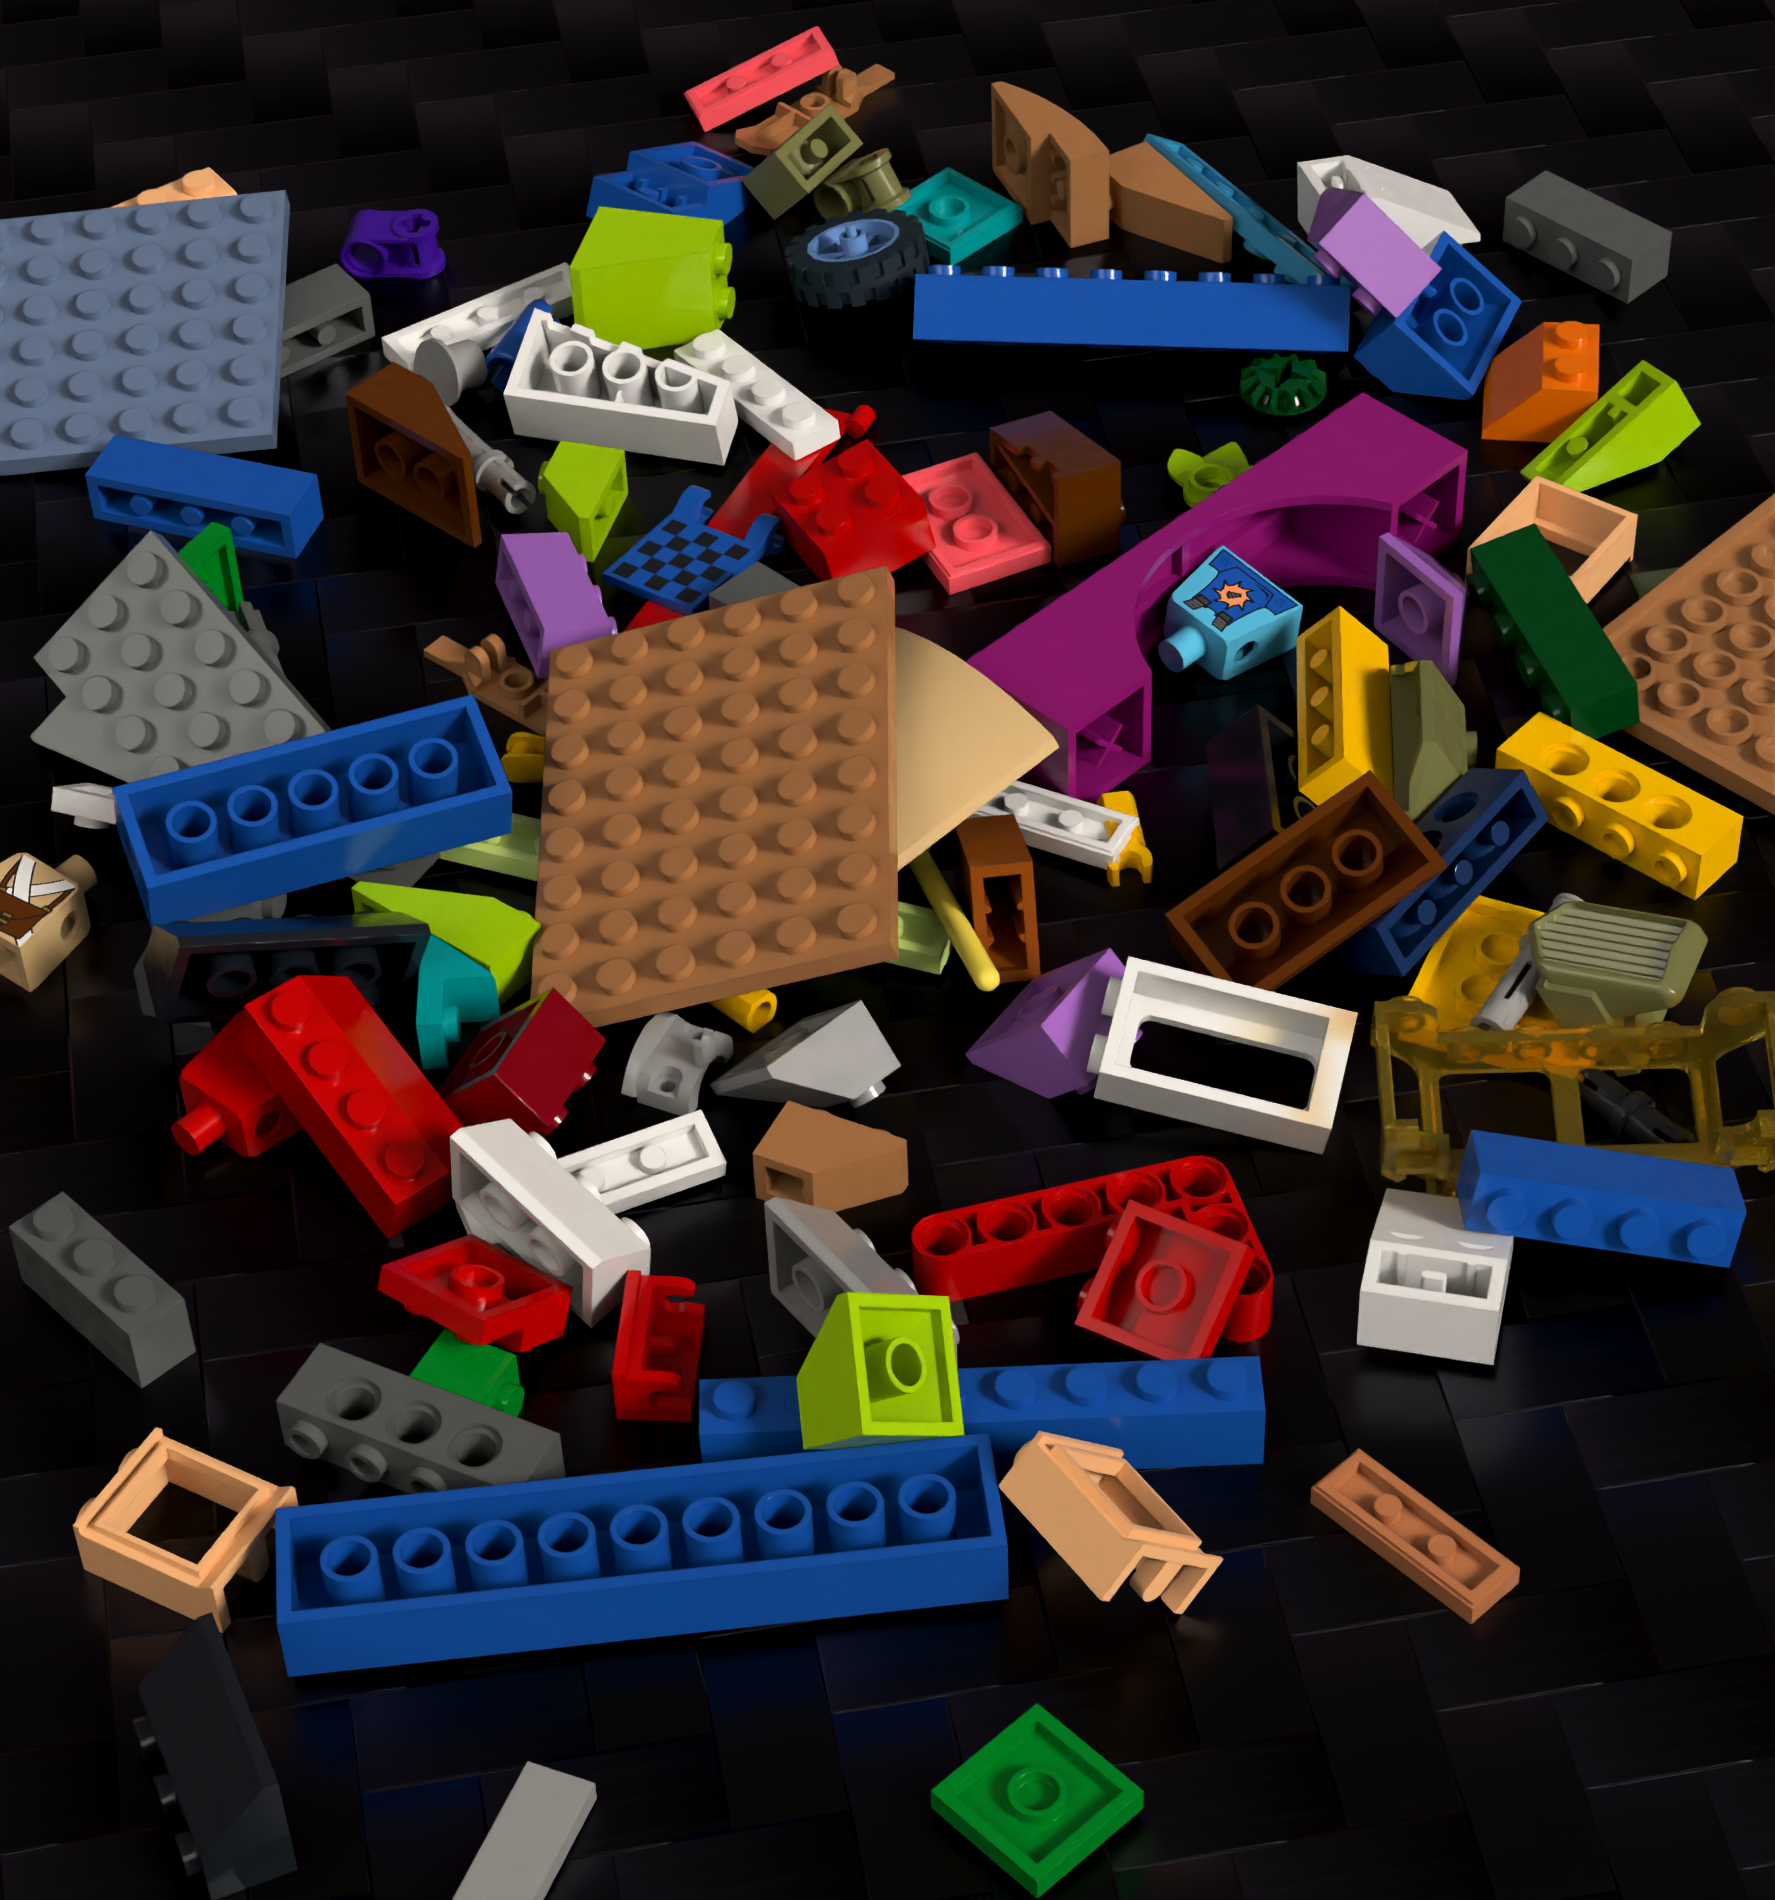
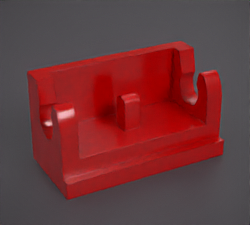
M627 1270L612 1369L617 1420L692 1422L706 1319L705 1305L687 1301L674 1303L667 1300L666 1297L672 1295L680 1297L694 1296L696 1286L694 1281L679 1276L641 1275V1271Z

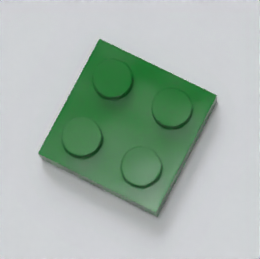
M1036 1703L931 1790V1808L1038 1899L1144 1809V1791Z

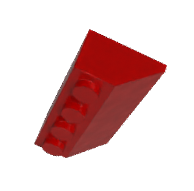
M298 975L244 1005L240 1045L388 1240L454 1201L452 1198L450 1136L464 1126L348 976Z

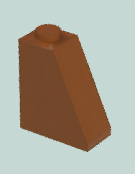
M1006 814L965 819L954 828L957 878L964 914L1000 975L999 984L1030 981L1034 977L1041 975L1033 860L1015 815Z

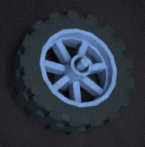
M873 209L871 213H863V210L849 212V216L843 218L834 216L826 219L825 224L820 226L814 224L805 229V234L803 236H795L790 241L791 246L785 249V259L793 293L796 294V298L800 302L808 301L809 306L817 308L827 305L828 309H841L843 305L852 304V307L867 305L866 301L876 299L879 302L891 298V293L896 291L902 293L911 288V282L915 281V274H925L924 270H928L930 265L922 223H919L917 216L913 214L907 216L906 211L894 210L891 213L887 212V209Z

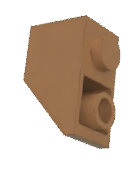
M789 1100L752 1153L756 1198L768 1201L773 1197H780L838 1212L902 1194L909 1184L906 1139L894 1136L885 1130L873 1129L834 1116L825 1110L813 1109Z

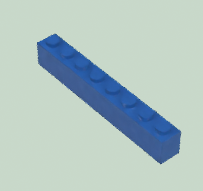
M929 265L928 274H915L913 340L917 344L1348 355L1351 286L1340 285V277L1336 280L1330 275L1307 276V284H1285L1286 275L1269 273L1253 274V283L1231 282V274L1223 272H1200L1198 274V282L1176 281L1177 272L1157 270L1144 271V280H1123V271L1114 269L1090 270V279L1068 278L1069 270L1064 268H1036V277H1014L1015 268L1004 266L982 267V276L961 275V267L955 265Z
M1259 1356L957 1369L965 1435L990 1433L996 1475H1007L1013 1467L1017 1452L1022 1446L1032 1440L1038 1431L1121 1449L1125 1453L1122 1458L1126 1459L1134 1469L1263 1464L1266 1409ZM797 1376L699 1380V1438L702 1463L822 1451L819 1449H803L796 1383Z

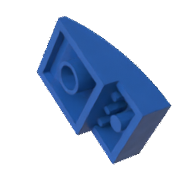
M695 141L630 151L626 171L593 177L586 216L593 219L599 206L723 220L724 226L756 200L754 195L741 181L755 167Z

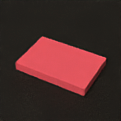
M977 452L902 476L923 499L936 543V548L920 557L949 595L1052 562V546Z

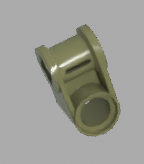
M884 148L865 157L851 160L814 188L813 201L823 218L828 219L834 216L843 218L849 216V212L863 210V213H871L873 209H887V212H890L912 197L909 188H902L889 162L892 157L889 149Z

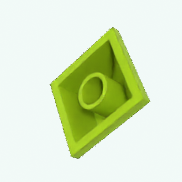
M864 1292L837 1294L796 1377L803 1449L831 1450L965 1435L949 1296Z

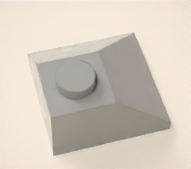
M862 1000L802 1018L709 1085L715 1095L780 1103H787L789 1100L801 1105L823 1108L849 1101L852 1107L856 1108L880 1095L886 1089L882 1079L899 1068L901 1064Z

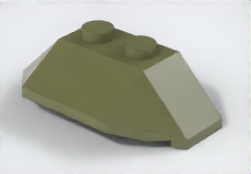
M1417 660L1407 662L1404 665H1392L1390 673L1394 800L1415 825L1423 819L1468 771V767H1476L1477 731H1466L1465 706L1432 660Z

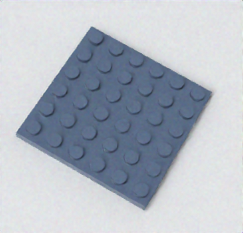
M286 190L0 219V476L91 467L114 435L211 454L276 449L290 203Z

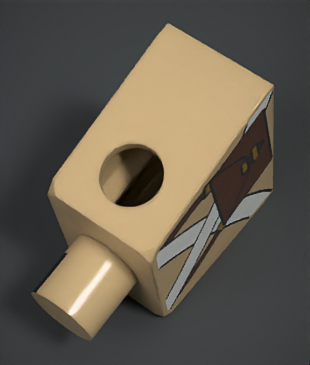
M17 853L0 862V974L30 993L89 934L91 924L84 893L96 885L97 876L91 865L79 855H73L55 869L28 853Z

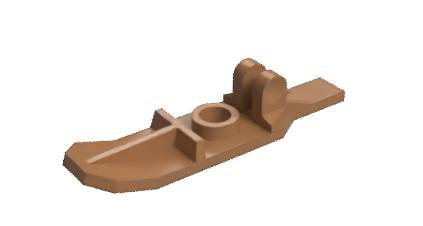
M876 63L856 75L855 72L847 68L842 69V66L839 65L821 74L822 84L816 85L813 92L803 96L791 105L779 102L777 103L775 114L756 126L736 130L734 144L752 154L768 156L830 103L843 119L859 110L862 99L895 79L894 72Z
M490 634L481 641V647L474 646L468 649L442 635L423 650L424 657L462 677L469 695L473 694L479 701L545 737L549 680L546 678L538 679L535 672L518 664L515 657L506 656V648L500 637Z

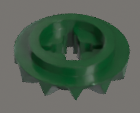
M1273 352L1270 359L1256 357L1253 359L1251 366L1241 369L1240 395L1249 406L1263 413L1280 416L1301 414L1318 406L1326 395V372L1317 368L1316 360L1300 361L1297 353H1293L1289 357H1281L1276 352ZM1286 380L1284 383H1281L1279 388H1276V383Z

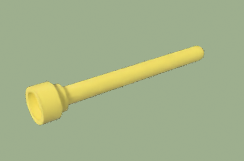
M930 846L909 862L908 866L976 986L982 991H992L999 985L1000 975L930 855Z

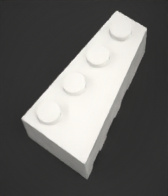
M534 308L503 394L515 435L624 449V451L723 466L738 425L730 381L669 358L663 362L643 355L642 348L624 341L618 346L595 336L594 330L574 323L571 328L553 321L552 314Z

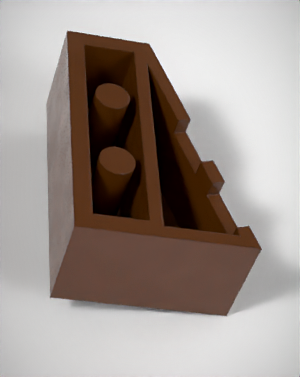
M1052 411L989 428L990 469L1052 546V561L1058 569L1120 551V526H1124L1126 523V513L1121 500V461Z

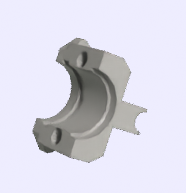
M671 1012L655 1014L645 1025L633 1047L625 1070L621 1094L637 1097L638 1103L679 1116L695 1112L698 1107L700 1085L711 1062L727 1064L734 1053L732 1037L721 1032H714V1030L705 1027L701 1028L691 1025L677 1014Z

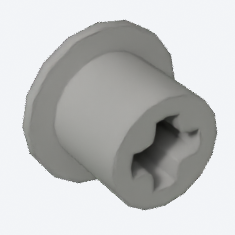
M431 338L421 342L416 349L414 359L415 374L421 375L433 383L443 404L448 407L457 403L462 391L481 386L486 381L488 371L484 353L472 340L466 339L446 345L441 340Z

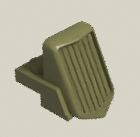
M1567 901L1534 920L1528 927L1533 963L1540 973L1535 988L1565 1035L1588 1031L1617 1077L1639 1074L1667 1010L1682 1001L1706 947L1708 938L1700 925L1688 919L1583 901Z

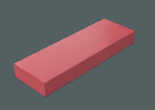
M815 26L686 91L684 95L704 132H707L840 64L834 50L820 28Z

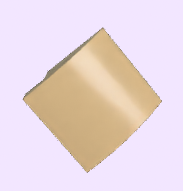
M895 627L897 851L899 871L1053 753L1059 746L1055 738L1032 715L981 672L932 641L905 629Z

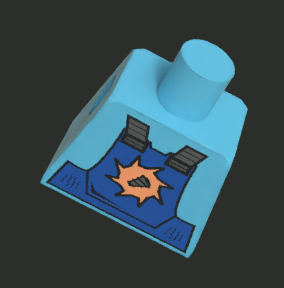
M1222 545L1169 598L1163 632L1166 639L1158 645L1159 656L1164 665L1173 672H1180L1195 662L1217 680H1228L1296 646V638L1298 637L1303 605Z

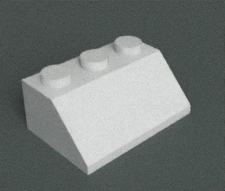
M508 1118L459 1128L450 1136L452 1198L491 1233L513 1256L573 1287L569 1308L591 1329L623 1301L627 1270L641 1271V1275H650L651 1248L649 1239L644 1231L630 1218L623 1217L620 1220L603 1204L600 1192L589 1179L581 1174H576L573 1177L557 1162L554 1150L541 1135L534 1131H530L527 1134L512 1119Z

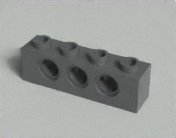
M322 1343L318 1344L276 1400L284 1444L297 1454L307 1459H322L350 1470L356 1477L366 1482L374 1483L378 1481L409 1494L566 1478L560 1433Z

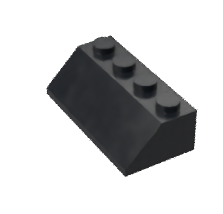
M362 911L349 915L330 916L302 914L291 918L272 919L241 917L230 921L194 923L174 921L169 924L153 925L143 965L158 1025L231 1020L237 1013L243 1010L244 1005L298 975L348 976L375 1012L404 1010L430 939L431 931L428 923L402 912L374 913Z

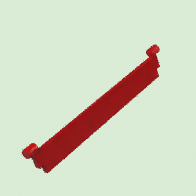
M859 405L852 414L823 408L838 420L841 437L844 433H848L854 438L862 437L876 418L874 410L867 405ZM840 439L797 461H794L771 443L707 526L744 540L753 522L760 514L768 513L778 517L771 492L819 466ZM648 600L623 632L686 615ZM709 605L701 612L708 611Z

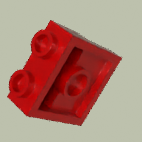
M1129 1199L1123 1215L1117 1216L1107 1231L1105 1238L1106 1253L1096 1276L1090 1278L1080 1292L1077 1302L1078 1316L1074 1324L1094 1338L1148 1360L1152 1358L1155 1360L1211 1358L1257 1252L1247 1244Z
M469 1234L382 1265L377 1290L402 1303L404 1309L417 1316L428 1317L452 1330L455 1337L465 1343L480 1346L494 1341L503 1349L520 1353L530 1351L533 1347L564 1336L573 1287L474 1234Z

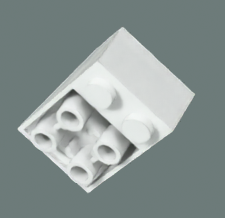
M1349 155L1297 162L1298 221L1307 235L1310 232L1320 195L1330 186L1365 193L1421 249L1443 230L1461 246L1464 243L1480 241L1479 231L1448 190Z
M1387 1188L1370 1239L1360 1289L1357 1345L1494 1365L1515 1237L1464 1229L1458 1198Z

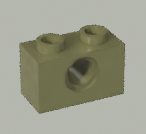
M830 103L795 131L741 181L773 220H775L810 193L854 153L863 142Z

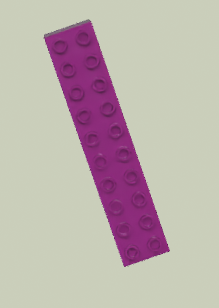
M1362 392L1342 407L1333 410L1327 417L1305 432L1296 435L1289 443L1265 459L1259 460L1252 468L1227 485L1219 487L1212 495L1187 512L1178 515L1168 525L1147 539L1138 542L1134 548L1107 566L1098 569L1094 575L1066 594L1057 597L1047 607L1026 621L1017 624L1010 632L985 649L974 653L965 662L985 675L1020 704L1055 738L1059 746L1058 749L1017 779V781L1093 803L1102 793L1109 792L1151 762L1152 670L1147 662L1158 648L1159 643L1166 639L1163 632L1168 600L1172 593L1216 549L1224 545L1279 588L1333 585L1376 591L1379 536L1389 532L1431 555L1433 558L1438 557L1461 540L1468 450Z

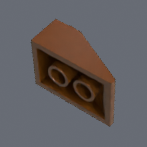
M392 362L346 392L345 397L358 482L472 548L480 545L482 538L471 453L433 383L423 376Z

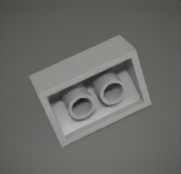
M773 1197L764 1203L771 1293L815 1338L837 1294L864 1292L919 1295L913 1282L903 1270L899 1268L893 1270L876 1253L869 1237L858 1228L851 1229L833 1210L780 1197ZM952 1320L954 1346L957 1363V1344L960 1341V1337L956 1325Z

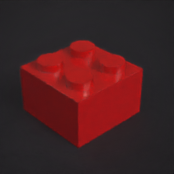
M868 439L771 492L777 515L783 520L781 527L786 541L821 581L887 565L890 573L936 548L923 499Z

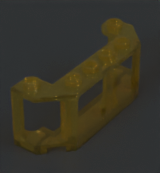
M1747 987L1726 989L1707 1004L1701 1025L1680 1026L1675 1022L1660 1021L1649 1024L1646 1027L1615 1028L1606 1023H1592L1580 1029H1548L1541 1025H1525L1515 1030L1483 1031L1477 1027L1464 1026L1452 1029L1449 1032H1439L1440 1024L1437 1009L1428 1003H1424L1418 997L1398 996L1388 1001L1374 1002L1370 1042L1376 1050L1381 1112L1380 1168L1381 1175L1393 1181L1399 1182L1406 1179V1174H1413L1426 1180L1427 1194L1458 1198L1455 1186L1465 1149H1450L1449 1134H1443L1439 1079L1442 1076L1477 1073H1544L1549 1078L1551 1084L1556 1142L1585 1146L1578 1075L1582 1070L1591 1068L1597 1070L1677 1068L1685 1071L1690 1079L1697 1143L1591 1145L1586 1147L1733 1169L1744 1165H1758V1169L1764 1173L1775 1169V1109L1758 1110L1755 1119L1747 1124L1723 1127L1715 1065L1718 1058L1725 1053L1765 1036L1775 1107V991L1755 992ZM1390 1055L1405 1061L1416 1072L1422 1131L1418 1128V1119H1396Z

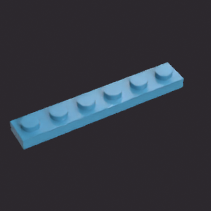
M1147 133L1143 142L1149 143L1233 217L1232 234L1241 235L1245 239L1242 246L1247 251L1257 257L1271 260L1275 263L1276 266L1273 270L1275 274L1286 275L1285 281L1292 284H1307V276L1329 275L1314 261L1313 256L1317 253L1314 249L1183 143ZM1343 274L1340 276V285L1351 286L1352 295L1357 288ZM1351 296L1350 310L1357 312L1360 305Z

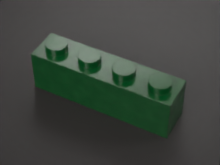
M1533 523L1470 548L1473 573L1466 576L1470 595L1478 608L1484 606L1488 608L1491 613V625L1499 644L1503 648L1512 647L1516 654V666L1523 683L1528 689L1536 686L1541 695L1540 701L1543 713L1595 740L1639 723L1638 687L1635 679L1537 525Z

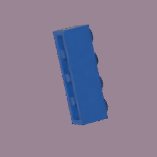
M119 435L112 437L85 474L95 519L189 538L196 537L214 521L231 528L234 547L297 559L324 519L317 474Z
M1470 1130L1455 1186L1463 1225L1466 1230L1725 1268L1730 1267L1747 1212L1733 1168L1478 1130Z

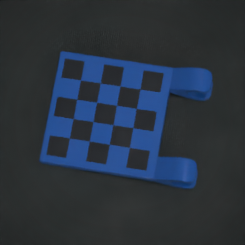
M691 485L683 492L676 507L668 517L603 572V580L607 584L688 616L700 613L709 605V593L747 569L763 556L776 555L783 550L785 538L775 534L777 528L782 526L783 520L777 516L762 513L755 519L744 540L707 526L714 517V511L703 506V504L711 497V491Z

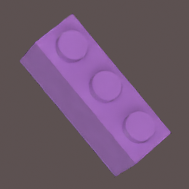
M568 532L501 534L495 583L538 679L549 678L550 650L618 633L614 617H608L602 605V595L599 586L593 585L587 574L586 559L583 554L577 553Z

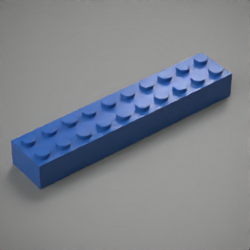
M990 1433L275 1509L277 1628L288 1677L1009 1599L1008 1544Z

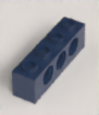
M1470 768L1416 825L1447 863V869L1337 946L1350 972L1404 977L1549 820L1524 770Z

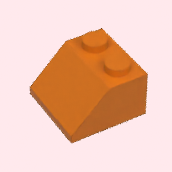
M1565 321L1562 323L1543 322L1493 357L1484 374L1481 439L1552 443L1598 400L1599 325L1583 324L1577 321Z

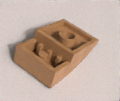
M1002 81L991 83L993 171L1015 203L1023 207V214L1030 224L1034 225L1051 220L1070 248L1109 239V150L1081 121L1045 98Z

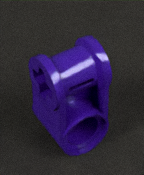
M425 209L408 211L361 210L350 221L340 252V261L350 274L358 278L382 277L421 280L434 277L441 273L446 266L445 253L438 247L436 234L439 231L438 217L435 213Z

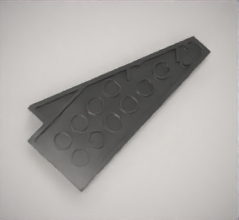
M152 530L144 536L33 657L64 693L66 698L32 733L31 739L37 744L128 783L332 731L162 535ZM435 853L349 876L348 878L357 882L364 881L412 887L441 855Z

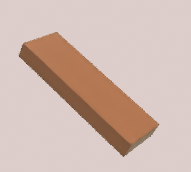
M1359 1448L1311 1487V1504L1469 1624L1474 1623L1519 1583L1520 1568Z

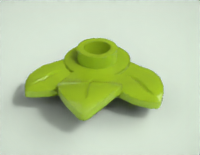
M1230 442L1203 458L1187 450L1175 449L1168 460L1167 470L1170 478L1183 487V499L1187 505L1193 508L1212 495L1219 487L1227 485L1254 465L1249 466L1240 446L1236 442Z

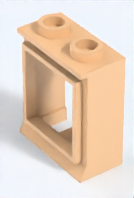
M1536 476L1468 548L1466 576L1473 573L1470 548L1535 523L1546 540L1589 556L1570 577L1580 595L1588 604L1626 561L1631 562L1633 560L1638 515Z
M155 1427L138 1448L132 1449L127 1453L119 1466L117 1474L97 1497L91 1498L83 1505L76 1522L73 1524V1530L84 1570L193 1620L212 1612L219 1632L224 1633L231 1624V1619L223 1588L235 1573L254 1582H259L265 1576L269 1567V1555L265 1536L271 1528L276 1529L275 1509L299 1505L294 1487H278L163 1436L162 1429ZM168 1482L238 1512V1515L198 1564H194L127 1533Z
M1038 1431L1036 1436L1017 1452L1013 1467L998 1485L1001 1491L1100 1600L1109 1602L1135 1568L1136 1572L1130 1579V1586L1145 1602H1150L1160 1595L1163 1602L1173 1613L1183 1614L1224 1559L1221 1556L1202 1552L1199 1548L1202 1543L1199 1537L1127 1460L1122 1458L1125 1453L1121 1449Z

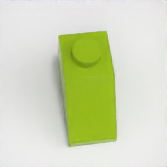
M560 440L550 461H544L540 468L538 489L540 494L545 495L548 519L559 532H568L577 553L583 554L587 562L594 563L628 495L624 449Z

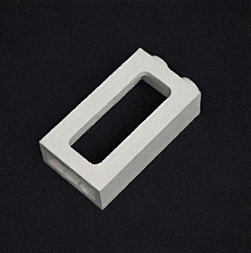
M1128 956L1123 979L1110 976L1101 1011L1102 1015L1113 1017L1109 1035L1107 1037L1095 1034L1086 1072L1098 1075L1094 1098L1323 1155L1332 1129L1358 1013ZM1145 1021H1154L1307 1059L1313 1064L1315 1069L1307 1106L1301 1110L1132 1068L1130 1058L1138 1027Z

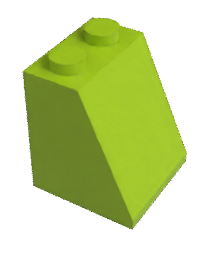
M599 206L569 267L574 323L594 330L595 336L618 346L624 341L638 346L642 350L687 344L701 334L710 333L716 329L720 330L724 319H731L735 307L734 287H728L727 275L732 263L731 243H725L723 220Z

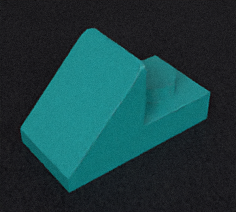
M435 935L430 936L419 967L416 1030L423 1070L448 1069L449 1043L460 1042L461 1023L492 1021L500 1017L494 976L488 970Z

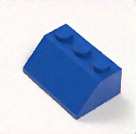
M1443 230L1422 248L1442 270L1398 318L1384 315L1382 312L1374 317L1353 357L1392 392L1468 400L1475 394L1522 301Z

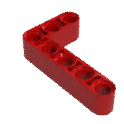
M1203 1155L1189 1156L932 1214L922 1218L914 1226L911 1233L913 1282L919 1295L949 1296V1302H955L1099 1269L1106 1253L1105 1238L1113 1220L1117 1216L1123 1215L1128 1201L1131 1199L1247 1244L1257 1252L1220 1335L1227 1340L1238 1343L1254 1341L1261 1338L1269 1330L1272 1321L1274 1277L1270 1262L1229 1171L1220 1161Z

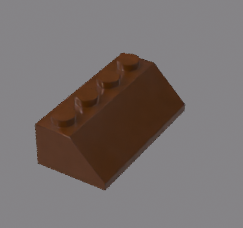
M1369 770L1165 913L1169 938L1195 973L1273 992L1446 870L1447 863L1372 771Z

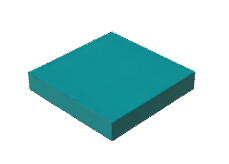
M950 167L911 189L912 197L894 209L906 211L907 216L913 214L918 217L919 223L921 222L923 225L928 255L945 265L957 264L1023 222L1022 206Z

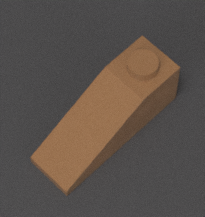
M1145 141L1109 155V219L1119 228L1222 264L1232 260L1233 217L1149 143Z

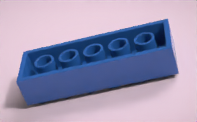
M473 694L112 787L117 831L151 929H153L155 924H169L174 921L189 920L506 835L512 831V789Z

